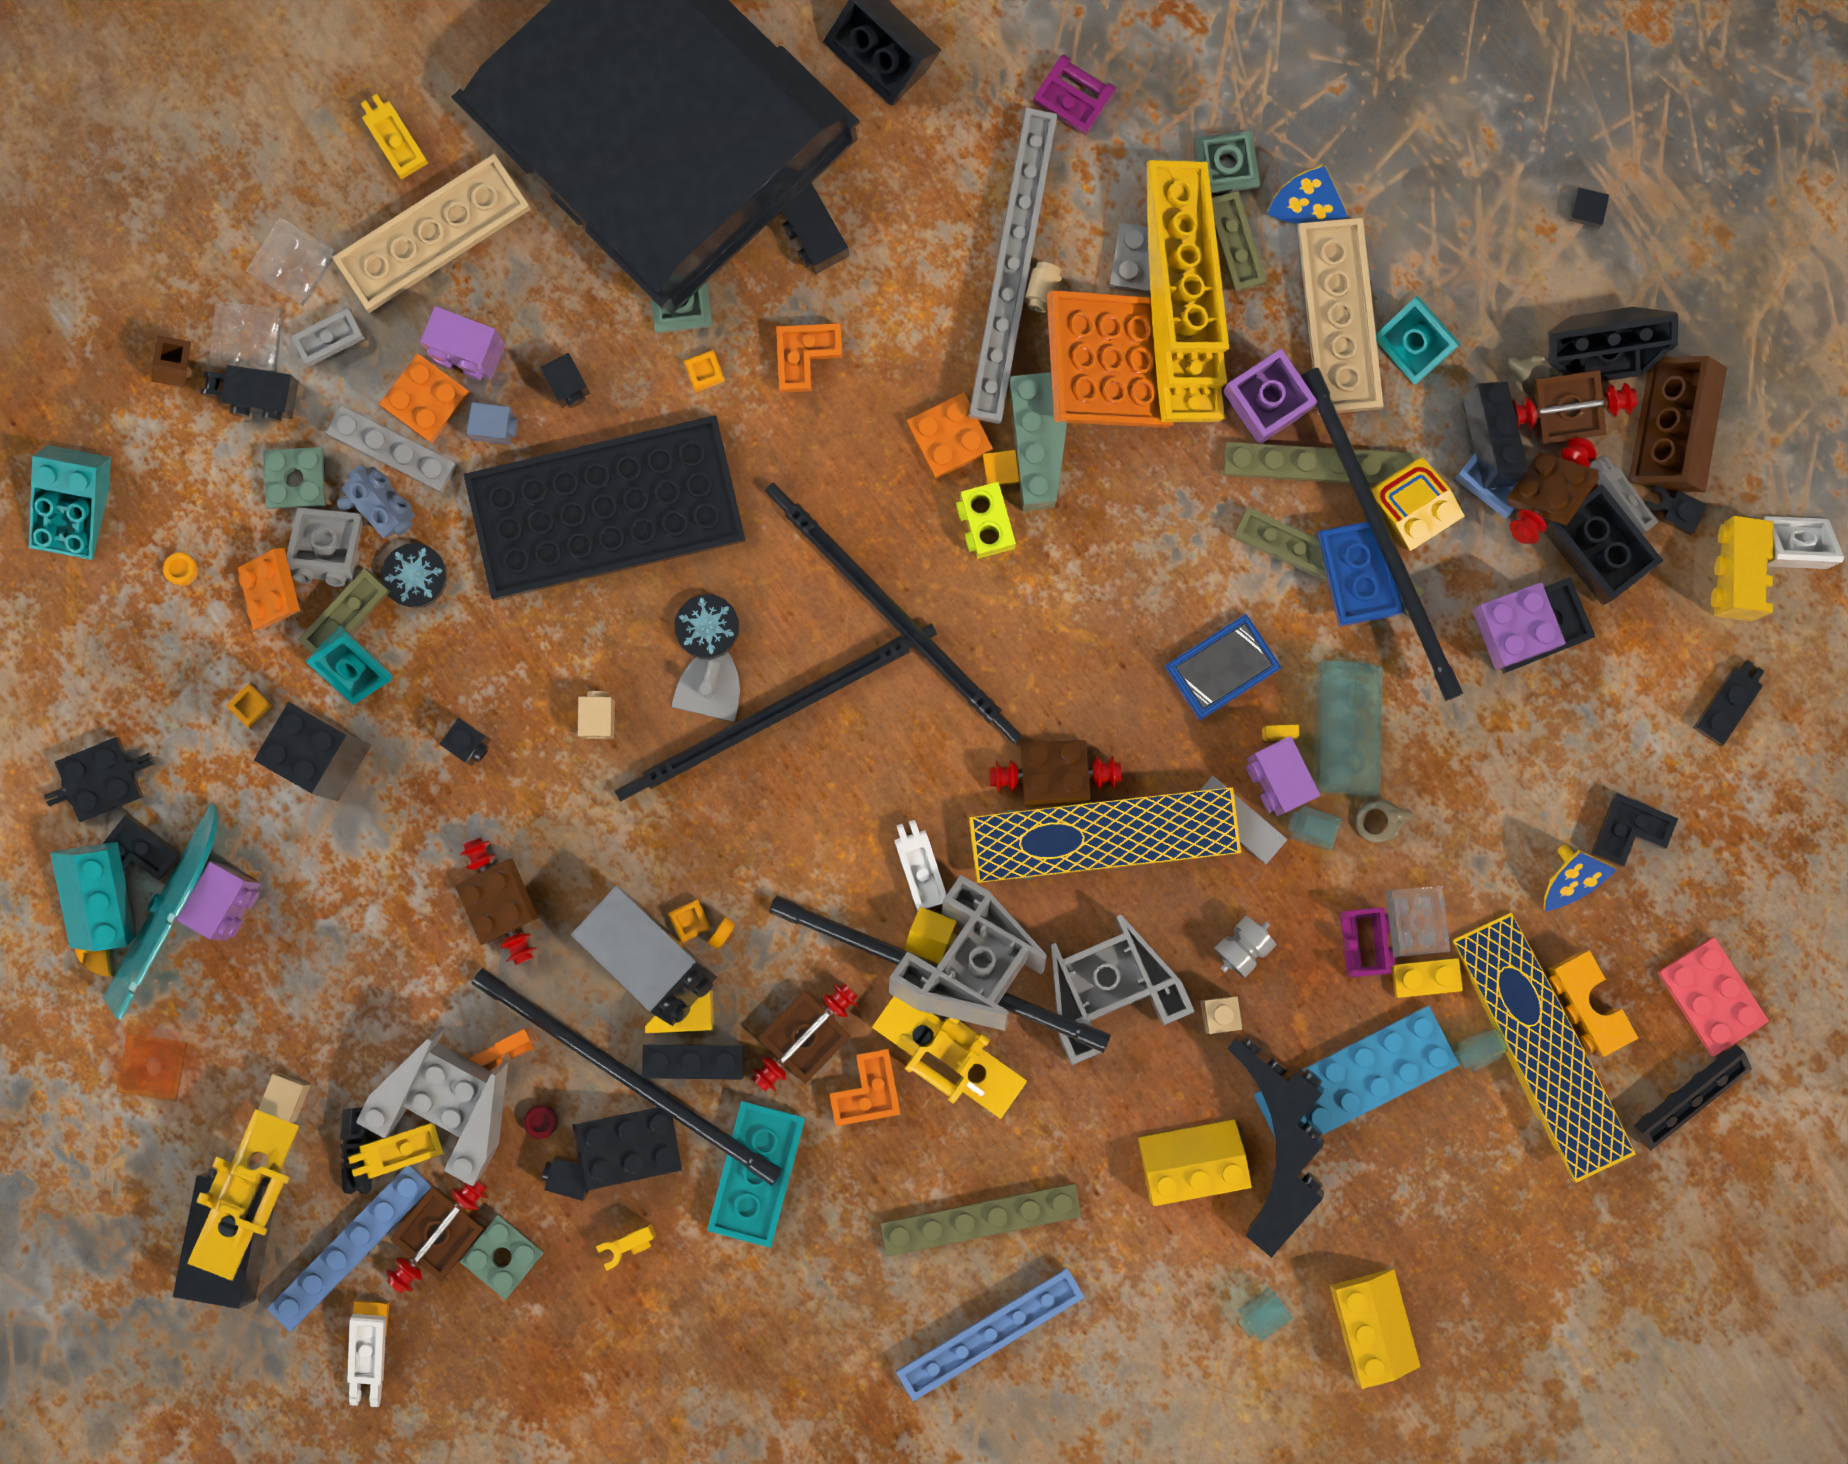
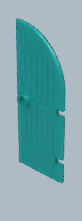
M211 803L207 808L160 894L156 893L152 897L147 911L150 913L103 996L115 1018L119 1020L124 1016L135 996L134 991L137 985H141L173 927V920L181 913L203 871L218 826V809L214 803Z

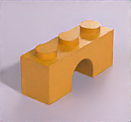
M1590 950L1580 951L1547 969L1551 975L1548 981L1553 991L1558 996L1561 994L1567 1004L1564 1007L1565 1012L1574 1025H1579L1583 1033L1580 1037L1581 1041L1590 1054L1594 1053L1595 1056L1605 1057L1638 1039L1623 1009L1613 1008L1601 1015L1592 1009L1589 1003V994L1595 985L1606 979Z

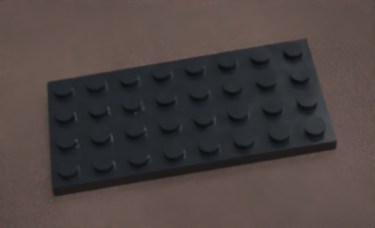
M716 415L463 474L490 595L493 601L746 542Z

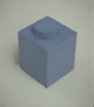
M471 402L467 435L472 441L510 445L511 436L516 437L518 418L514 417L515 414L510 407Z

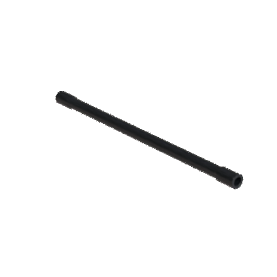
M1319 368L1311 369L1302 374L1301 377L1318 401L1316 407L1432 666L1434 677L1445 701L1454 699L1464 694L1453 668L1445 657L1331 400L1330 391Z
M776 895L771 904L769 913L794 924L803 925L896 965L900 963L907 953L906 950L809 911L802 905ZM915 955L935 968L938 966L937 963ZM1006 992L998 1003L999 1006L1013 1014L1071 1037L1078 1043L1102 1053L1105 1052L1111 1034L1085 1023H1078Z
M481 968L472 981L473 986L526 1018L744 1165L748 1171L772 1186L781 1174L782 1168L761 1154L753 1152L645 1078H642V1076L509 988L505 982L486 969Z

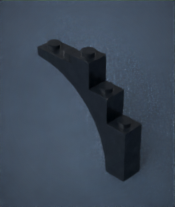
M1237 1034L1227 1049L1247 1068L1260 1088L1271 1114L1276 1139V1167L1272 1186L1263 1208L1249 1226L1246 1237L1272 1258L1324 1197L1325 1191L1321 1189L1323 1184L1311 1173L1307 1172L1305 1175L1301 1172L1324 1144V1139L1320 1137L1323 1134L1322 1131L1308 1120L1306 1123L1301 1121L1304 1115L1322 1096L1324 1088L1320 1085L1322 1080L1309 1069H1306L1304 1072L1298 1067L1291 1076H1288L1286 1074L1288 1071L1286 1066L1275 1057L1269 1060L1260 1052L1262 1047L1258 1042L1248 1035L1243 1038L1240 1034Z

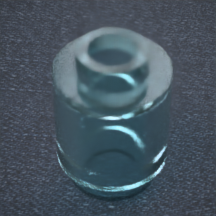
M1496 1028L1490 1031L1485 1029L1459 1042V1050L1455 1052V1055L1464 1070L1469 1068L1474 1073L1502 1059V1054L1508 1052V1049Z

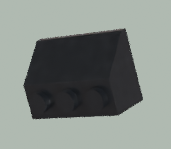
M849 0L823 41L891 106L895 105L927 72L941 51L930 38L889 0Z

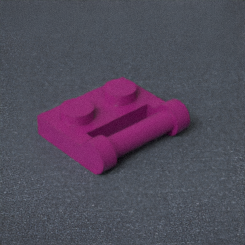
M1062 54L1033 97L1032 103L1047 112L1058 114V119L1086 136L1113 97L1117 87L1111 83L1104 84L1072 64L1071 58ZM1063 74L1069 76L1099 95L1097 100L1092 99L1060 79Z

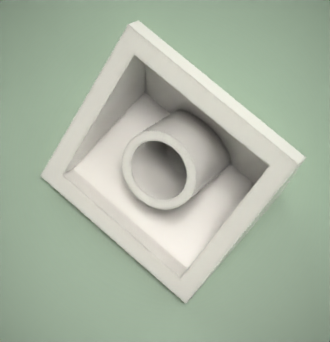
M1764 516V520L1773 521V558L1771 560L1768 559L1769 567L1828 569L1843 562L1844 555L1829 519Z

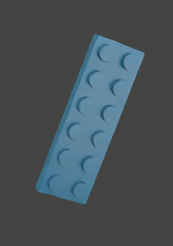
M1425 1006L1303 1068L1304 1072L1306 1069H1309L1322 1080L1320 1085L1324 1088V1091L1301 1121L1304 1123L1307 1120L1312 1122L1324 1135L1459 1066L1460 1064L1430 1006ZM1260 1090L1252 1095L1275 1138L1271 1114Z

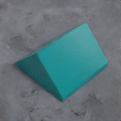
M1418 295L1376 333L1377 343L1414 385L1447 359L1460 345V342Z
M342 625L305 661L352 705H355L381 688L393 678L390 670Z

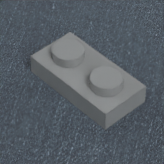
M349 308L290 336L307 368L365 339Z

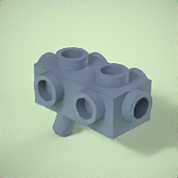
M363 464L357 466L348 474L350 480L341 488L347 496L337 500V505L341 511L356 507L382 538L393 534L401 536L413 526L411 520L416 515L411 511L410 503L395 492L386 475L378 471L374 466L366 468Z

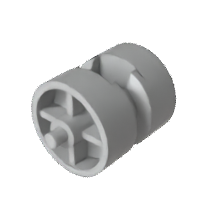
M1245 915L1233 929L1235 936L1233 938L1226 936L1214 948L1216 953L1223 959L1224 965L1220 969L1224 973L1228 969L1235 970L1240 976L1246 978L1257 966L1256 958L1258 956L1264 958L1277 946L1275 941L1267 934V928L1270 924L1266 921L1262 925L1257 924Z

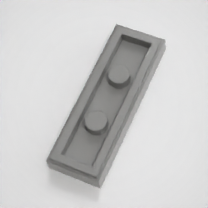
M1211 776L1199 791L1227 787L1214 776ZM1234 794L1240 844L1266 865L1288 839Z

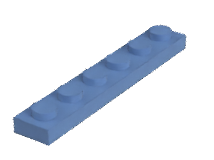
M413 1165L406 1166L285 1289L267 1310L289 1332H292L413 1209L433 1185Z
M1066 1267L896 1370V1373L914 1402L1085 1297Z

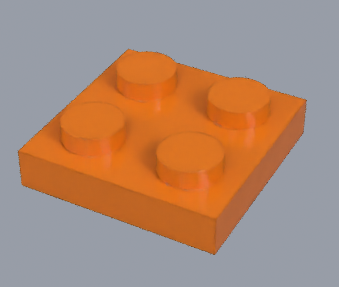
M417 353L380 401L379 405L429 443L433 444L471 393Z
M964 392L907 420V425L935 480L982 457L983 454L993 452V448L979 420L968 418L971 404Z
M285 548L272 549L238 567L239 582L243 588L247 604V614L251 620L253 630L265 629L300 611Z

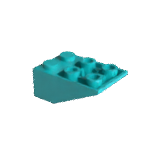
M47 445L32 456L29 548L89 560L94 559L109 492L111 457Z

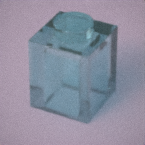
M1306 806L1301 807L1299 812L1294 811L1288 825V830L1292 831L1290 839L1325 851L1333 850L1342 818Z
M1270 1287L1237 1310L1242 1316L1238 1323L1249 1338L1255 1335L1260 1342L1293 1319Z

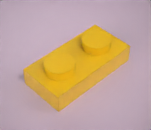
M1459 958L1391 966L1395 998L1463 991Z

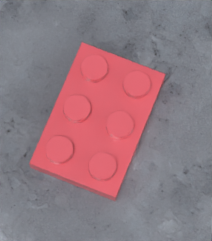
M1715 937L1706 940L1657 972L1710 1056H1716L1769 1022Z

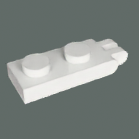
M914 819L909 821L913 834L906 835L903 823L896 825L900 838L894 841L918 912L920 907L927 909L943 904V899L947 894L926 830L919 832Z

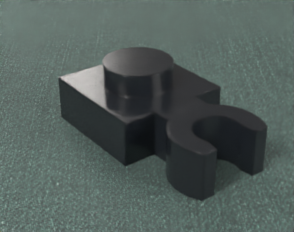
M1654 486L1650 492L1657 494L1660 502L1659 504L1651 501L1645 502L1651 512H1664L1662 522L1689 535L1694 534L1708 504L1679 490L1674 493L1673 497H1670L1665 488Z

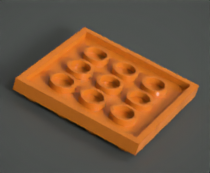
M1056 290L1047 293L1054 422L1162 428L1173 426L1174 422H1161L1151 298Z

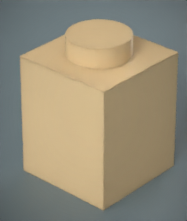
M588 691L587 697H578V737L581 739H614L615 700L612 697H607V692Z
M1238 996L1200 1001L1206 1034L1242 1030Z
M274 1073L271 1076L258 1110L291 1123L296 1122L311 1084L283 1073Z

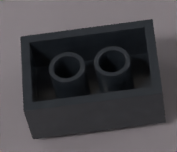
M1603 484L1587 495L1567 526L1552 521L1547 525L1544 532L1602 606L1613 601L1664 561Z

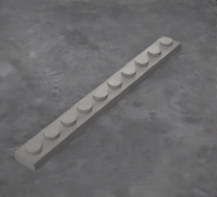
M1027 107L1024 112L968 418L1000 424L1002 421L1058 115L1055 113Z

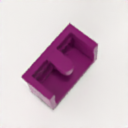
M1384 907L1340 912L1347 977L1392 973L1391 966H1395V952L1393 946L1389 947L1387 936L1388 933L1392 932L1390 915L1385 914ZM1371 917L1377 966L1362 967L1356 918Z

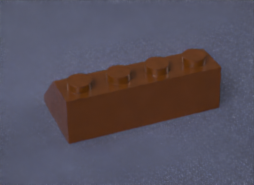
M1710 356L1662 357L1659 362L1648 370L1629 476L1630 483L1652 488L1654 486H1661L1673 492L1678 490L1681 492H1706L1727 371L1726 366Z

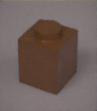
M157 336L151 382L179 387L185 386L191 341Z

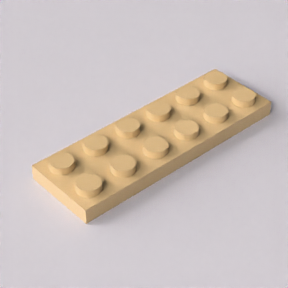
M494 153L332 258L365 309L370 313L522 216L531 208Z
M1363 218L1299 223L1297 229L1312 369H1320L1337 413L1382 409L1384 405Z

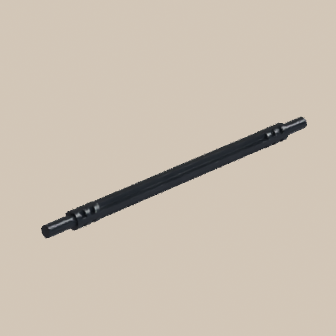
M774 482L765 489V492L786 513L785 517L793 523L796 529H799L801 534L807 537L905 638L912 641L913 646L977 710L976 712L985 718L984 720L988 724L992 722L1013 745L1023 736L1000 713L1002 709L929 636L923 633L922 629L819 526V523L815 519L813 520L811 515L799 503L795 504ZM914 634L919 636L920 641L914 638Z
M932 623L921 628L923 633L930 638L937 635ZM914 634V638L920 641L919 636ZM901 635L652 768L643 771V776L614 790L619 801L621 802L648 787L650 789L655 788L910 653L909 649L914 647L912 641L908 638H903Z

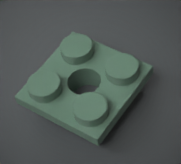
M1252 130L1197 137L1194 139L1197 162H1208L1211 194L1260 188ZM1225 154L1231 155L1236 160V166L1225 168L1220 164L1219 158Z
M708 282L689 298L685 306L680 307L672 315L665 308L661 309L651 299L655 333L713 327Z
M322 447L263 451L266 509L326 506ZM294 471H301L303 473L302 483L297 487H290L288 485L289 475Z
M498 1214L461 1259L460 1263L506 1300L544 1254V1251ZM504 1247L510 1251L512 1259L508 1265L503 1266L495 1261L494 1253L497 1248Z

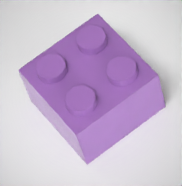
M436 306L432 311L420 341L426 349L427 355L434 358L433 363L446 369H451L452 365L463 369L462 373L479 381H481L482 377L492 380L506 345L496 329Z
M1282 349L1229 382L1223 391L1258 444L1263 443L1312 411L1318 403Z
M1542 582L1486 602L1472 610L1495 670L1505 668L1566 644Z
M1291 736L1247 758L1249 765L1246 766L1247 772L1253 783L1259 782L1264 794L1260 795L1263 805L1269 813L1273 811L1276 817L1321 796Z
M209 862L176 920L210 940H228L229 937L233 938L242 926L243 921L240 918L246 908L250 909L257 901L260 894L257 889L261 883L228 864Z

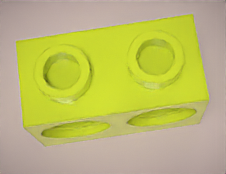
M999 482L962 491L960 493L961 501L956 502V507L960 520H966L970 532L965 533V539L969 552L975 551L977 559L1015 549L1016 542ZM976 499H984L988 502L990 508L984 513H977L972 509L971 504ZM987 529L995 531L998 535V540L993 544L984 543L980 539L982 531Z

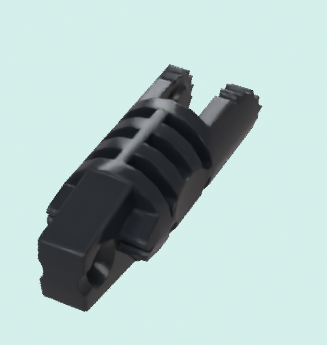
M363 1108L343 1109L340 1139L344 1141L343 1144H340V1149H342L341 1159H344V1163H341L342 1189L346 1194H353L356 1190L359 1193L368 1194L372 1190V1178L369 1179L367 1173L355 1177L352 1173L353 1169L364 1166L363 1160L350 1164L348 1159L349 1156L361 1153L359 1146L370 1143L367 1141V1138L371 1137L369 1130L356 1123Z

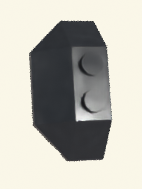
M1633 306L1570 316L1548 332L1549 363L1564 375L1600 370L1601 382L1642 376L1659 362L1669 350L1672 351L1678 345V313Z

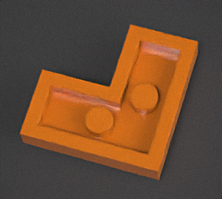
M841 323L776 326L780 393L812 391L810 360L843 358Z
M534 1028L523 1029L469 1059L491 1071L497 1068L503 1061V1057L510 1055L511 1059L517 1058L534 1049L532 1043L540 1039Z
M889 1049L856 1054L862 1087L830 1093L835 1127L901 1115Z

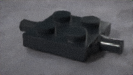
M115 737L57 760L55 765L61 777L62 788L44 794L45 800L58 796L46 801L49 807H52L55 804L68 800L73 806L78 821L84 822L144 798L138 784L137 771L154 766V760L146 761L153 757L148 752L145 755L132 759L125 752L120 738Z

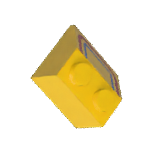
M1419 457L1371 488L1396 546L1409 551L1464 517L1451 489L1423 457Z

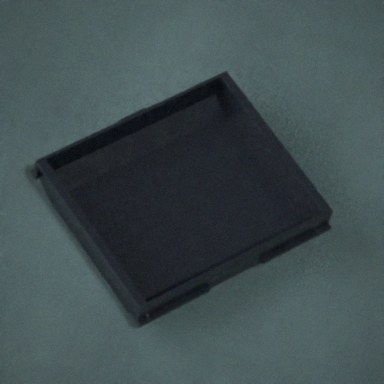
M551 0L479 67L464 91L460 88L451 96L461 109L526 174L530 173L551 194V199L577 225H582L585 228L586 234L661 309L665 308L671 315L781 213L811 182L815 181L858 140L855 127L860 123L859 119L783 46L776 47L729 0Z

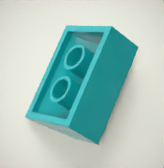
M118 842L51 851L50 855L69 947L88 951L127 947L136 937V931Z

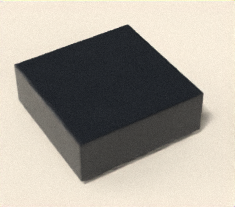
M1578 187L1575 191L1569 221L1600 228L1604 222L1609 194Z

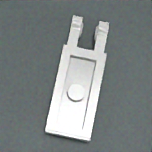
M352 1314L350 1318L347 1383H350V1405H359L362 1395L361 1384H371L370 1406L379 1407L382 1382L384 1380L386 1316Z

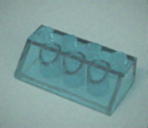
M1324 660L1317 665L1314 783L1320 794L1380 796L1383 667L1360 662Z

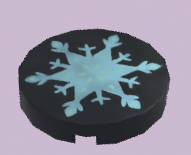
M420 543L404 544L394 549L385 559L381 571L382 583L390 590L388 595L399 605L410 608H422L434 603L442 595L446 587L447 567L442 557L431 547Z
M698 595L689 599L679 609L675 618V634L680 646L689 654L699 659H716L725 655L739 636L740 622L735 609L725 599L716 595Z

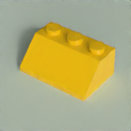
M1235 1119L1138 1137L1149 1201L1153 1206L1252 1188L1246 1154Z
M1394 1269L1330 1285L1355 1383L1365 1389L1395 1381L1421 1367Z

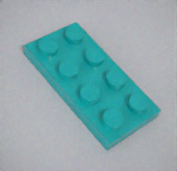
M741 1101L732 1137L783 1170L771 1186L727 1154L707 1231L769 1248L772 1247L806 1117Z

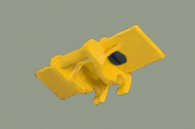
M893 996L872 1026L873 1029L912 1056L904 1068L907 1072H915L948 1096L947 1100L952 1104L955 1103L963 1092L1001 1119L1027 1082V1080L983 1050V1047L987 1046L990 1038L983 1033H976L958 1019L946 1017L942 1021L932 1013L916 1010ZM925 1052L936 1056L961 1075L955 1085L920 1060ZM974 1064L982 1065L986 1071L984 1079L978 1083L968 1079L969 1069Z
M255 1109L232 1163L216 1157L212 1167L216 1168L217 1174L208 1193L200 1192L196 1202L211 1208V1211L187 1264L233 1281L253 1233L265 1236L267 1232L265 1225L284 1183L287 1184L290 1177L281 1174L280 1171L300 1126ZM257 1153H264L268 1161L266 1166L251 1170L249 1166L251 1157ZM268 1177L271 1180L254 1219L250 1223L246 1221V1215L262 1179Z

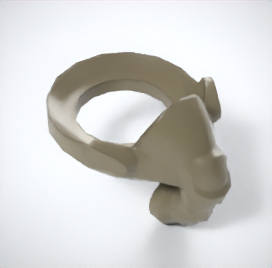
M1537 355L1527 359H1523L1521 356H1511L1508 358V367L1514 372L1517 381L1516 385L1522 393L1525 392L1535 397L1534 387L1528 384L1527 378L1532 369L1538 365L1547 366L1550 370V377L1560 375V371L1549 363V358Z
M1388 800L1371 801L1364 804L1358 811L1356 828L1358 833L1370 842L1392 841L1400 834V828L1413 818V812L1410 809H1401ZM1379 809L1387 815L1388 826L1383 833L1371 834L1365 830L1363 819L1368 811Z

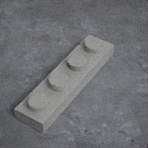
M342 405L339 407L326 431L328 436L440 493H443L457 467L456 463Z

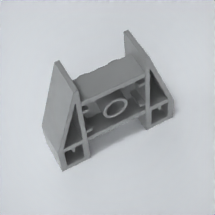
M960 875L943 899L942 915L957 920L956 925L961 927L962 931L936 968L907 951L889 978V993L916 1010L1005 1031L1008 1024L1009 1011L999 1006V1001L1023 965L1042 975L1047 955L988 890Z
M1122 915L1115 918L1121 935L1063 959L1057 944H1051L1056 1013L1078 1023L1092 1026L1090 1021L1147 996L1150 998L1161 1026H1165L1195 1012L1182 981ZM1058 1032L1071 1066L1102 1053Z
M440 1026L368 1096L356 1123L386 1138L399 1125L406 1109L414 1112L459 1137L444 1171L474 1186L486 1171L499 1145L508 1062L503 1060L493 1072L481 1067L439 1044L438 1042L445 1030V1027Z

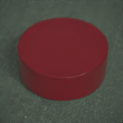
M538 1105L531 1108L524 1117L526 1132L536 1139H544L551 1136L558 1126L556 1112L546 1105Z

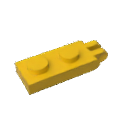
M376 93L371 96L378 106L374 110L371 109L366 100L361 102L362 107L367 113L362 116V119L402 180L427 165L428 162L390 101L383 104Z
M431 1122L359 1146L361 1153L349 1156L348 1159L350 1164L363 1160L364 1166L353 1169V1176L367 1173L370 1179L442 1155L443 1150L435 1124Z

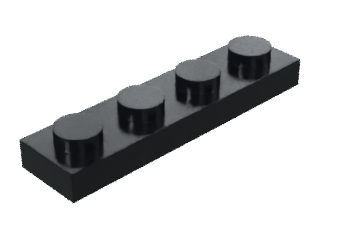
M1735 1044L1728 1051L1722 1052L1713 1063L1703 1071L1693 1075L1688 1083L1678 1091L1668 1095L1665 1101L1653 1111L1643 1115L1639 1122L1634 1125L1641 1142L1651 1151L1749 1073L1752 1068L1745 1051Z

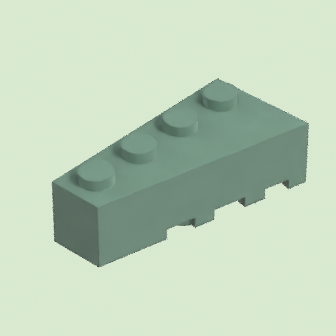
M1051 372L1010 376L1008 386L1022 511L1055 508L1067 423L1054 422Z

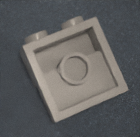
M297 508L286 555L293 579L303 584H309L313 579H321L335 587L344 586L345 582H352L355 579L360 556L358 545L364 521L362 514Z

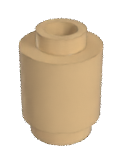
M1038 262L1036 267L1031 270L1024 295V302L1028 304L1030 310L1039 313L1046 312L1047 293L1052 290L1059 291L1062 281L1060 276L1061 269L1058 266L1047 262Z

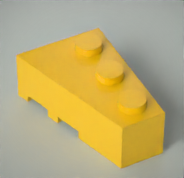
M1733 516L1724 521L1718 532V542L1722 543L1721 554L1717 557L1714 566V573L1718 575L1717 588H1714L1712 591L1711 606L1714 607V616L1754 621L1773 613V603H1766V587L1773 586V576L1767 575L1768 559L1771 560L1773 558V521Z

